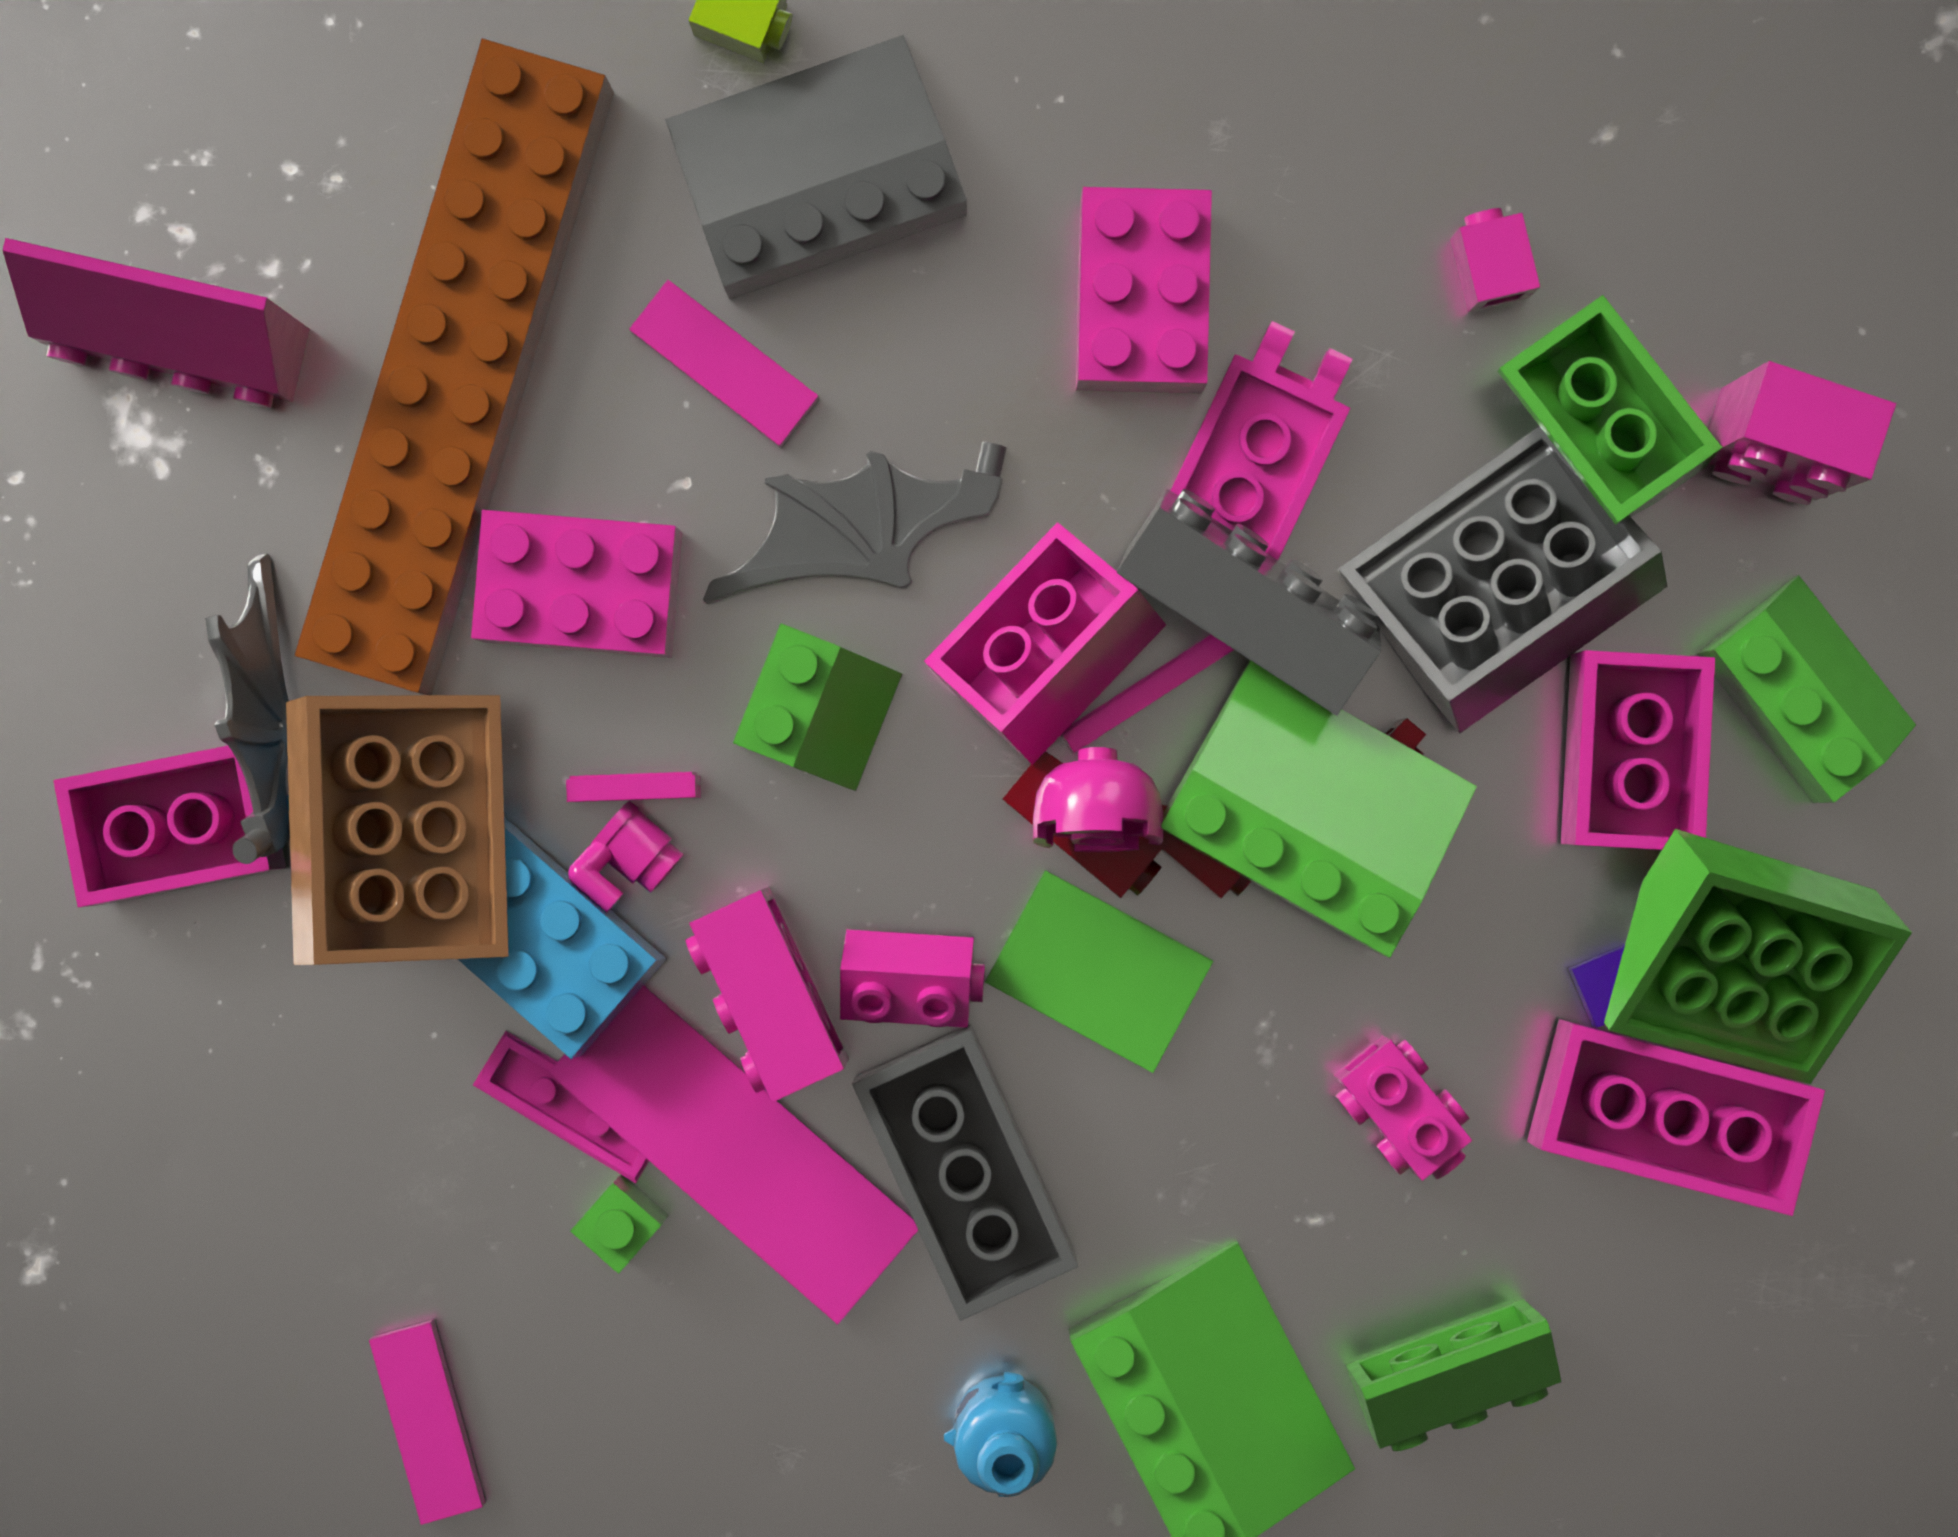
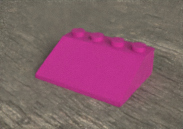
M5 238L2 251L27 335L48 346L47 357L80 366H85L87 355L110 360L109 371L141 380H147L149 370L173 375L172 386L202 394H209L211 384L235 389L234 400L263 408H271L273 398L293 402L310 328L267 297Z

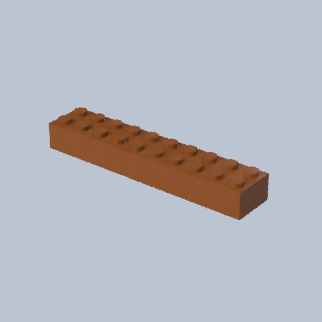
M484 38L481 39L294 656L416 693L432 695L480 538L482 510H488L614 96V91L606 75Z

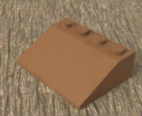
M500 695L304 696L286 702L293 965L509 957Z

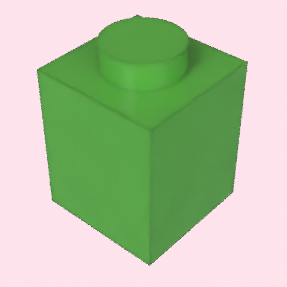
M620 1175L570 1232L619 1274L660 1228L669 1215L629 1179Z

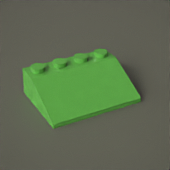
M1250 660L1163 812L1161 828L1165 833L1365 947L1390 958L1422 903L1477 786L1342 709L1336 716Z
M1675 829L1642 881L1604 1024L1612 1032L1811 1084L1912 934V931L1875 889Z
M1237 1241L1068 1329L1070 1341L1172 1537H1257L1355 1470L1349 1455Z

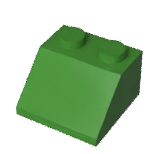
M780 623L733 744L856 791L903 674L845 648Z

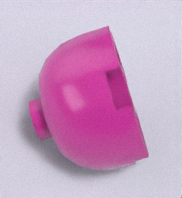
M1106 747L1078 750V761L1063 763L1057 766L1042 781L1036 793L1033 814V843L1044 848H1051L1054 836L1072 838L1074 851L1117 852L1139 850V837L1143 836L1149 839V844L1160 845L1163 842V829L1161 828L1163 810L1160 793L1153 779L1139 766L1133 763L1118 761L1116 749Z

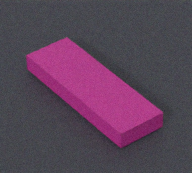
M668 279L629 328L632 334L780 448H782L820 399L811 389Z
M1213 635L1207 636L1071 724L1061 735L1063 741L1071 753L1074 754L1234 649Z
M505 1030L473 1086L632 1182L637 1183L650 1161L548 1074L558 1060L510 1031Z
M432 1319L373 1336L369 1339V1343L420 1524L423 1525L482 1508L486 1501L435 1320Z

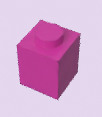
M1492 208L1466 216L1464 218L1466 226L1460 227L1451 237L1450 241L1467 311L1472 312L1531 297L1540 288V283L1523 213L1503 217L1502 208Z

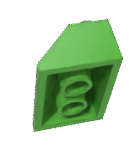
M1604 295L1515 356L1497 371L1615 525L1660 501L1706 468L1722 449L1719 442Z
M1799 575L1792 578L1696 653L1699 657H1715L1714 677L1813 803L1836 802L1882 766L1916 726L1915 722Z
M1524 1299L1346 1364L1372 1438L1379 1449L1391 1446L1392 1451H1403L1416 1447L1428 1439V1431L1447 1424H1451L1453 1429H1462L1478 1424L1488 1417L1487 1409L1511 1401L1513 1407H1521L1540 1401L1549 1394L1547 1387L1562 1382L1552 1333L1547 1319Z

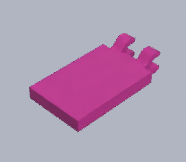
M1271 321L1253 361L1238 354L1233 356L1170 491L1178 496L1183 489L1195 493L1215 508L1211 516L1232 531L1237 524L1252 530L1269 544L1265 552L1279 560L1351 409L1335 401L1334 398L1353 359L1329 348L1313 381L1279 365L1295 331Z

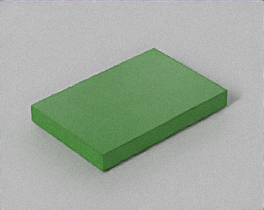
M1044 870L989 972L985 983L1154 1073L1208 973L1213 960Z

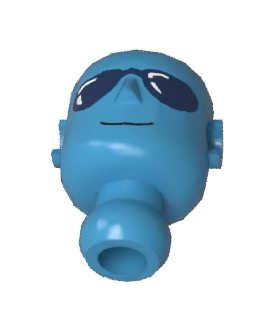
M1004 1372V1375L984 1378L969 1388L957 1405L953 1428L944 1433V1441L954 1446L958 1468L969 1482L986 1492L998 1494V1497L1020 1495L1041 1482L1054 1463L1058 1443L1051 1405L1039 1388L1026 1381L1022 1375Z

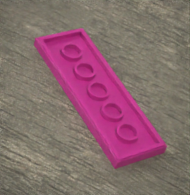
M643 986L582 1056L570 1059L564 1054L548 1072V1074L837 1325L918 1231L911 1216L778 1101L772 1102L767 1091L763 1090L756 1093L744 1071L646 986Z

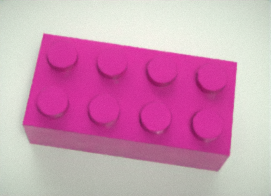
M1559 1019L1527 1142L1543 1151L1793 1216L1825 1090L1802 1082Z

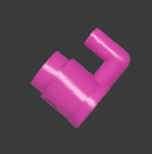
M629 800L610 819L586 850L573 862L568 870V877L573 885L607 913L624 894L599 873L608 863L632 884L637 881L648 892L652 893L684 854L670 843L672 838L639 811V808Z

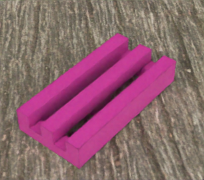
M697 772L570 776V779H566L567 802L701 798V776L697 775Z

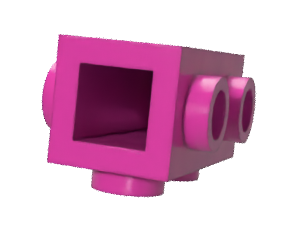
M846 929L840 967V1020L968 1028L970 1002L983 1003L985 964L973 963L974 937Z
M1382 1035L1334 1074L1344 1087L1336 1095V1098L1359 1126L1370 1119L1384 1137L1376 1147L1399 1175L1410 1169L1422 1181L1431 1174L1435 1179H1440L1454 1170L1466 1157L1461 1149L1468 1145L1472 1139L1461 1126L1470 1118L1446 1089L1437 1096L1421 1077L1429 1070L1428 1066L1405 1039L1396 1046L1392 1040Z

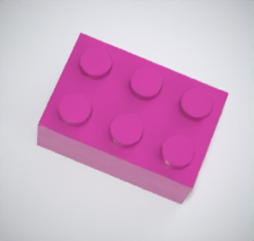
M1082 188L1079 230L1076 391L1202 394L1208 381L1212 190Z
M1768 361L1722 387L1708 426V430L1722 446V449L1709 463L1714 465L1712 474L1738 484L1749 485L1751 478L1774 485L1773 494L1775 496L1803 505H1810L1812 498L1818 500L1828 498L1829 495L1837 492H1845L1847 488L1872 479L1897 403Z
M482 510L471 639L483 643L672 658L683 532L675 525Z
M1057 522L924 662L957 697L1033 765L1156 637L1166 624L1133 584L1117 574L1115 569Z
M1584 650L1571 655L1561 844L1662 850L1675 829L1706 838L1715 657Z
M228 745L53 780L78 908L104 905L286 869L283 848L269 856L259 857L250 864L239 862L233 854L234 843L245 835L240 821L253 812L245 777Z
M770 887L761 889L689 923L694 936L685 939L686 945L700 974L703 975L711 971L721 991V994L713 998L716 1011L728 1034L737 1030L740 1032L748 1050L740 1060L746 1076L756 1093L766 1089L771 1101L775 1102L845 1068L849 1057Z

